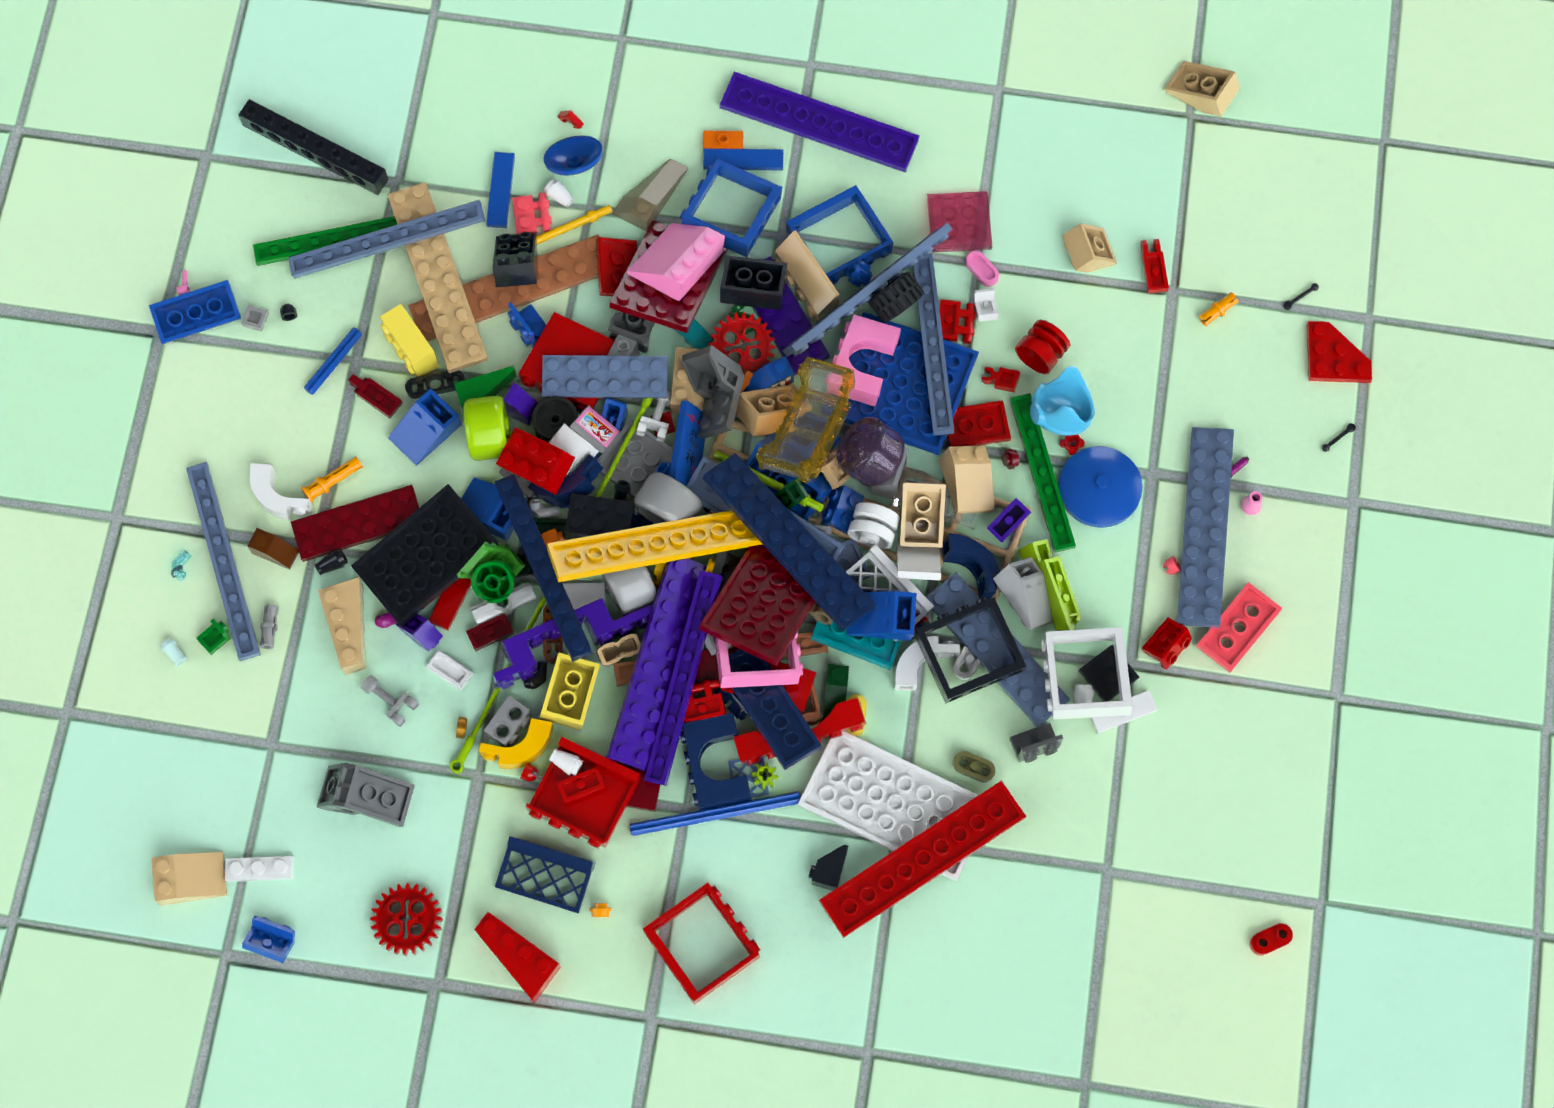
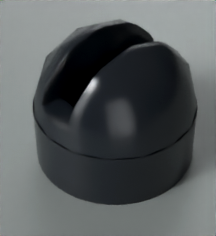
M289 303L284 304L280 309L283 321H291L298 316L296 308Z

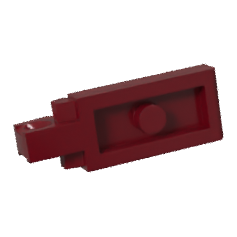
M353 374L348 379L349 384L355 388L354 393L389 419L403 404L398 397L371 378L365 377L361 380Z

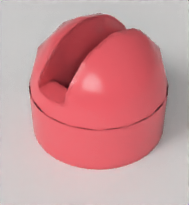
M1174 556L1168 558L1163 564V568L1168 567L1169 570L1166 573L1169 575H1174L1181 571V567Z

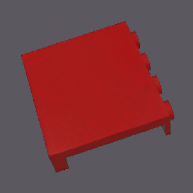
M554 312L519 371L521 383L529 388L535 387L542 393L543 355L607 356L615 340ZM565 398L571 401L581 413L588 405L594 409L599 398Z
M561 737L558 743V750L578 755L583 760V764L577 774L598 767L606 788L565 804L557 782L574 775L571 774L569 776L551 761L530 804L525 806L527 811H529L528 815L537 820L541 818L549 821L548 824L558 830L562 827L568 830V834L574 838L579 839L581 836L587 839V843L595 848L600 846L606 848L641 779L640 774Z

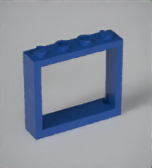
M717 159L713 166H709L705 180L702 179L700 181L696 195L692 194L688 208L683 209L680 215V219H682L681 224L709 227L725 236L724 248L747 257L781 200L783 187ZM717 176L767 196L766 201L744 238L693 217Z
M857 185L786 221V231L790 235L795 230L798 233L855 203L881 245L826 273L833 285L840 278L847 276V269L850 264H857L861 260L870 266L874 260L880 257L885 258L893 251V240Z

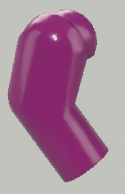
M389 612L378 615L375 618V625L381 628H387L397 623Z

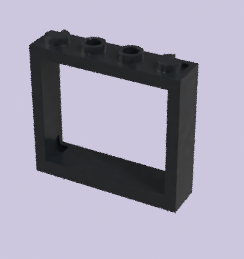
M987 597L981 598L976 601V605L971 607L964 605L958 608L954 614L949 615V613L938 616L934 622L929 623V621H925L917 625L918 628L915 630L914 636L945 704L1024 672L1027 667L995 597L990 599ZM990 608L1014 663L950 689L926 634Z

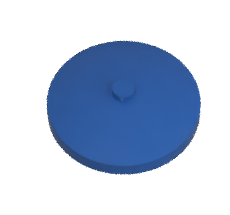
M1103 446L1085 448L1071 456L1062 468L1058 481L1059 491L1066 511L1077 521L1098 528L1112 527L1127 520L1136 510L1143 489L1141 475L1134 462L1122 452Z

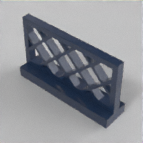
M510 836L495 888L579 913L596 862ZM511 852L520 853L524 862L513 867L509 860ZM525 855L531 856V858L527 860ZM536 858L540 859L545 868L533 873L528 862ZM545 861L550 862V863H553V864L547 866V864H546ZM526 864L531 876L520 881L515 869ZM560 865L566 875L554 880L549 869ZM566 868L573 869V871L568 873ZM512 871L517 883L510 887L502 885L504 875ZM547 871L552 882L540 887L535 876ZM577 871L585 873L584 882L575 887L570 875ZM567 877L573 889L561 894L556 883ZM533 878L538 890L527 893L522 883ZM519 885L521 890L514 889V887ZM554 885L559 896L552 900L546 899L542 890ZM580 887H582V888H581V892H580V894H579L578 891H577V889H579ZM574 891L578 897L576 907L567 905L563 897ZM540 892V894H541L542 897L537 896V895H534V894ZM561 899L562 903L556 902V900Z

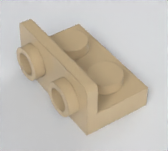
M848 448L841 451L835 449L827 454L828 458L826 457L816 463L818 467L812 472L814 475L823 472L832 489H835L859 470V467Z

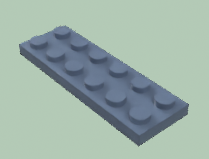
M543 355L542 397L668 399V356Z

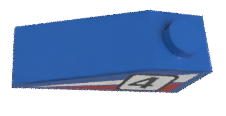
M784 356L766 364L754 372L749 385L743 392L786 386L794 383V372L786 357Z

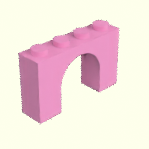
M853 314L851 322L847 321L844 329V333H846L845 338L841 337L838 346L840 353L839 355L835 354L833 358V372L829 371L825 383L829 384L828 392L876 406L883 379L856 370L850 363L849 357L854 352L862 349H871L893 356L901 328Z

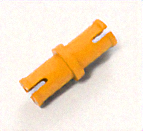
M1230 292L1219 302H1214L1211 308L1198 316L1199 320L1203 319L1201 323L1204 326H1208L1216 318L1224 316L1228 309L1239 302L1238 299L1234 300L1236 298L1235 294Z

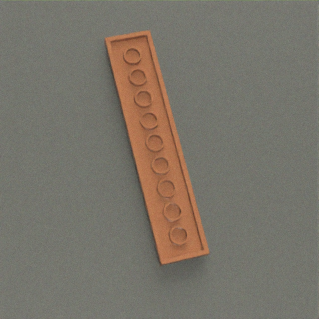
M599 234L537 257V284L496 288L493 273L462 285L475 323L508 312L507 304L510 302L515 308L598 278L596 239L599 237ZM424 300L408 305L416 326L427 342L436 339L437 337Z

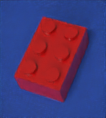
M515 427L496 465L556 495L575 457Z

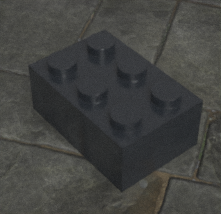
M726 255L720 287V303L781 311L787 279V263Z
M571 493L564 530L565 540L633 528L635 502Z

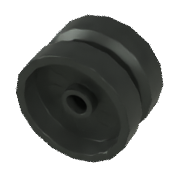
M552 396L543 399L537 404L532 416L537 438L549 443L563 423L569 427L578 417L576 407L571 401L563 397Z

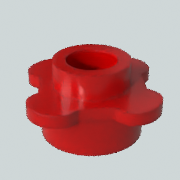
M1078 434L1067 435L1065 439L1060 440V447L1065 448L1069 455L1077 453V450L1085 444Z

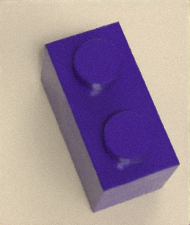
M1015 498L987 529L1003 543L1032 512Z

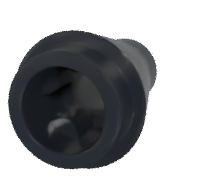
M340 548L337 550L333 549L315 564V568L322 575L344 568L348 560Z

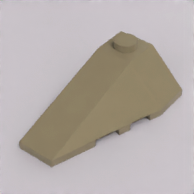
M672 159L668 160L623 196L613 211V215L647 232L651 222L657 219L687 172L688 167Z

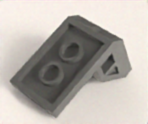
M712 345L684 354L681 363L695 393L706 399L697 436L705 439L732 431L744 381L741 366Z
M341 763L330 765L327 769L317 808L350 815L362 814L398 827H403L415 785L355 764Z

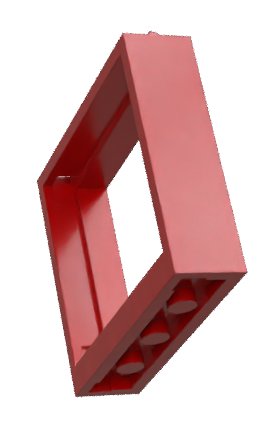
M709 883L703 885L643 928L644 934L694 1005L760 958L758 953L760 948L755 940L752 939L750 941L745 935L748 931L743 923L735 921L733 909L728 903L723 904L720 900L722 896L715 885L711 887ZM705 896H708L749 956L698 992L656 931Z

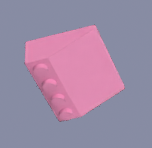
M671 223L629 268L627 274L680 301L723 253L725 236L709 227Z

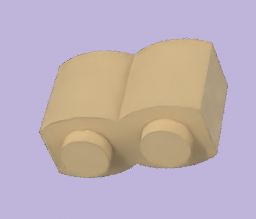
M629 634L617 642L604 644L596 653L601 665L609 666L618 662L621 658L636 655L639 652L641 643L637 634Z

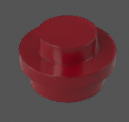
M1006 449L1002 455L1003 465L1009 470L1019 465V454L1016 450Z

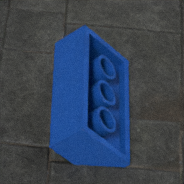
M770 435L757 443L746 462L747 466L784 485L798 477L807 494L822 504L832 491V487L826 478L819 473L814 475L812 467ZM766 485L773 494L778 492L774 488ZM800 504L790 509L807 521L817 511L809 506L804 507Z

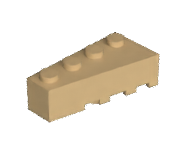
M358 577L318 590L341 669L345 675L366 669L363 583Z

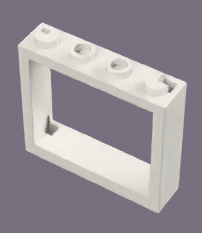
M1123 627L1045 632V639L1041 640V651L1046 653V659H1043V671L1048 672V679H1045V690L1050 692V699H1047L1048 711H1052V719L1131 715L1132 699ZM1113 641L1120 701L1059 705L1053 644Z

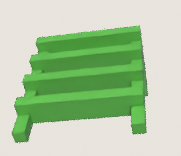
M485 542L459 571L457 576L459 578L471 579L474 571L481 563L487 560L498 559L506 562L512 568L516 577L525 564L508 544L503 546L501 543L496 545L493 542L491 544Z

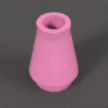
M1254 491L1244 497L1241 502L1242 510L1249 515L1258 514L1262 508V494Z

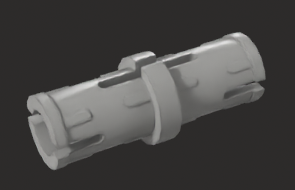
M265 605L264 619L260 626L262 630L260 647L263 649L274 648L275 631L278 630V625L276 624L278 606Z

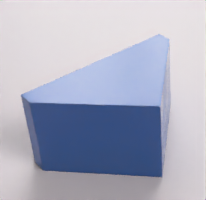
M607 397L602 417L621 432L628 416L627 404Z

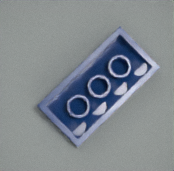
M228 280L149 305L162 344L241 319L234 293Z

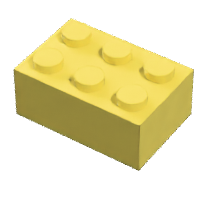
M402 304L380 316L382 321L380 327L384 332L385 339L389 344L392 343L396 355L400 360L403 359L410 375L415 374L416 377L425 376L439 368L434 350Z
M558 652L539 719L581 730L600 664L584 659L572 662L569 655Z

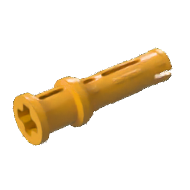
M355 456L328 475L317 477L315 482L307 487H301V490L312 503L316 497L323 493L327 494L332 486L363 468V466Z

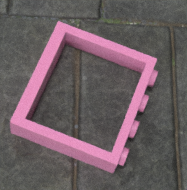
M798 632L787 649L789 670L731 672L727 642L714 637L720 688L798 684L800 675H803V663H799L798 659L801 655L800 644H796Z

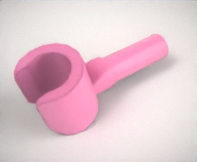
M186 270L182 271V285L176 287L179 295L190 292Z

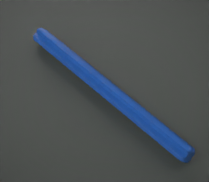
M796 791L631 823L629 826L632 836L796 805L799 803L801 796Z

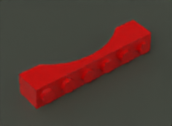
M858 697L836 704L832 712L820 724L811 729L820 743L822 738L830 737V739H835L843 736L842 732L850 730L853 733L863 729V725L867 723ZM751 731L733 737L740 761L743 764L747 763V766L759 763V759L763 757H768V759L776 758L759 732Z

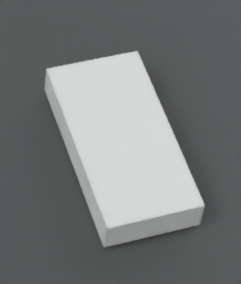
M439 649L426 665L428 670L460 691L463 690L474 675L472 671Z

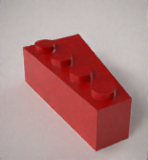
M487 912L474 930L535 1004L560 970V964L494 915Z

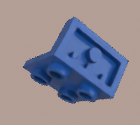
M510 302L507 304L509 309L507 314L511 319L509 322L515 331H520L523 343L526 346L530 345L533 349L546 324L531 304L518 312Z

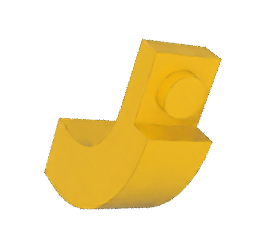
M531 718L528 733L519 744L512 747H500L480 743L479 753L487 761L496 762V759H498L500 769L522 768L527 763L531 764L545 752L553 735V723Z

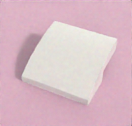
M565 423L549 441L550 444L575 457L565 478L570 476L588 455L594 458L599 452Z

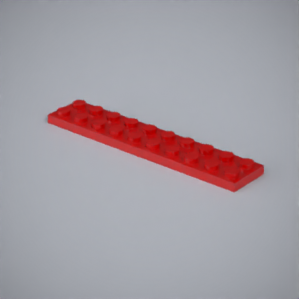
M1001 780L821 898L819 903L844 939L1024 820L1027 816Z

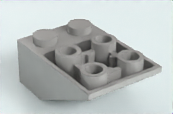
M1032 557L1008 564L993 578L998 589L1008 599L1009 605L1017 612L1021 622L1029 630L1053 622L1044 574Z

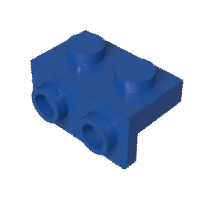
M845 485L833 489L829 494L830 500L827 508L822 513L821 525L832 526L848 535L850 523L855 520L853 514L856 504L862 503L865 496Z
M254 916L252 927L242 942V948L284 963L295 943V931L287 925L271 922L268 918Z

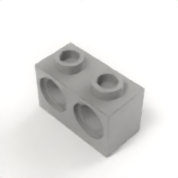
M508 696L484 729V733L502 747L514 746L519 739L518 734L521 729L527 728L530 724L531 711ZM514 711L521 712V716L518 719L510 718ZM506 728L509 730L506 736H498V732L501 729Z

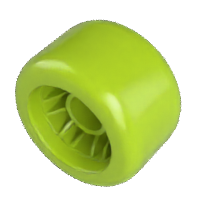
M487 396L466 400L464 402L463 415L470 457L475 461L498 459L510 437V423L503 398L501 396Z

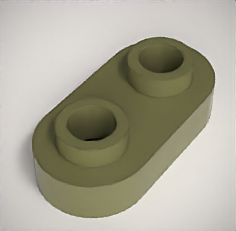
M961 751L954 757L953 767L958 773L983 783L993 779L995 766L991 761L967 751ZM964 760L968 765L962 767L960 761ZM986 769L988 774L982 775L980 770Z

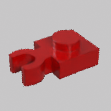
M985 367V373L991 376H982V383L987 385L994 383L995 389L1015 393L1020 378V371L1000 367L999 371L995 372L993 368Z

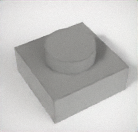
M248 305L241 324L243 327L262 332L269 312L268 310Z

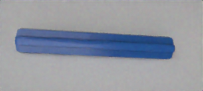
M354 327L349 331L304 386L306 392L313 395L360 339L362 333Z

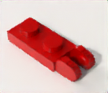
M1159 239L1153 240L1154 252H1149L1147 241L1141 240L1142 262L1147 292H1168L1169 285L1163 251H1161Z

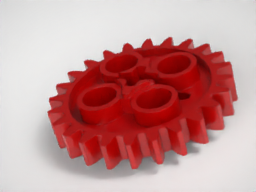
M745 312L742 313L741 318L738 317L737 313H734V319L726 316L727 323L720 320L721 328L714 327L717 335H710L715 341L709 343V346L712 345L728 357L730 353H737L740 357L738 364L749 372L754 373L757 369L762 368L763 364L771 363L767 358L774 357L770 350L775 349L776 346L770 345V342L774 341L775 338H769L768 335L772 330H765L767 323L759 324L761 317L756 321L753 320L754 314L746 318ZM747 328L755 331L754 339H748L745 336ZM731 332L735 335L734 343H727L725 341L726 333ZM740 341L743 344L760 341L758 345L747 346L744 348V351L741 348L730 351L724 350L725 347L740 344ZM755 348L759 351L760 356L758 359L750 357V349Z
M406 883L405 889L400 884H397V891L390 887V894L388 896L381 893L384 898L383 901H375L379 908H372L376 916L370 917V920L376 922V924L371 926V929L374 931L378 930L374 938H382L379 944L383 946L387 943L386 950L388 952L394 947L395 955H398L400 950H402L404 956H407L408 950H411L416 955V948H420L424 952L425 943L432 946L429 940L431 937L438 939V936L434 933L435 930H442L437 923L442 922L443 918L437 915L443 911L441 908H435L439 905V901H432L434 898L433 893L426 896L427 888L424 887L419 891L418 884H415L413 889H411L409 883ZM406 900H409L408 915L411 920L407 921L408 938L404 939L406 924L402 919L406 918L405 904ZM421 903L424 905L422 912H413V907L416 904ZM394 904H401V910L398 913H391V907ZM393 926H400L399 934L395 936L390 935V929ZM415 926H422L423 930L420 935H412V929Z

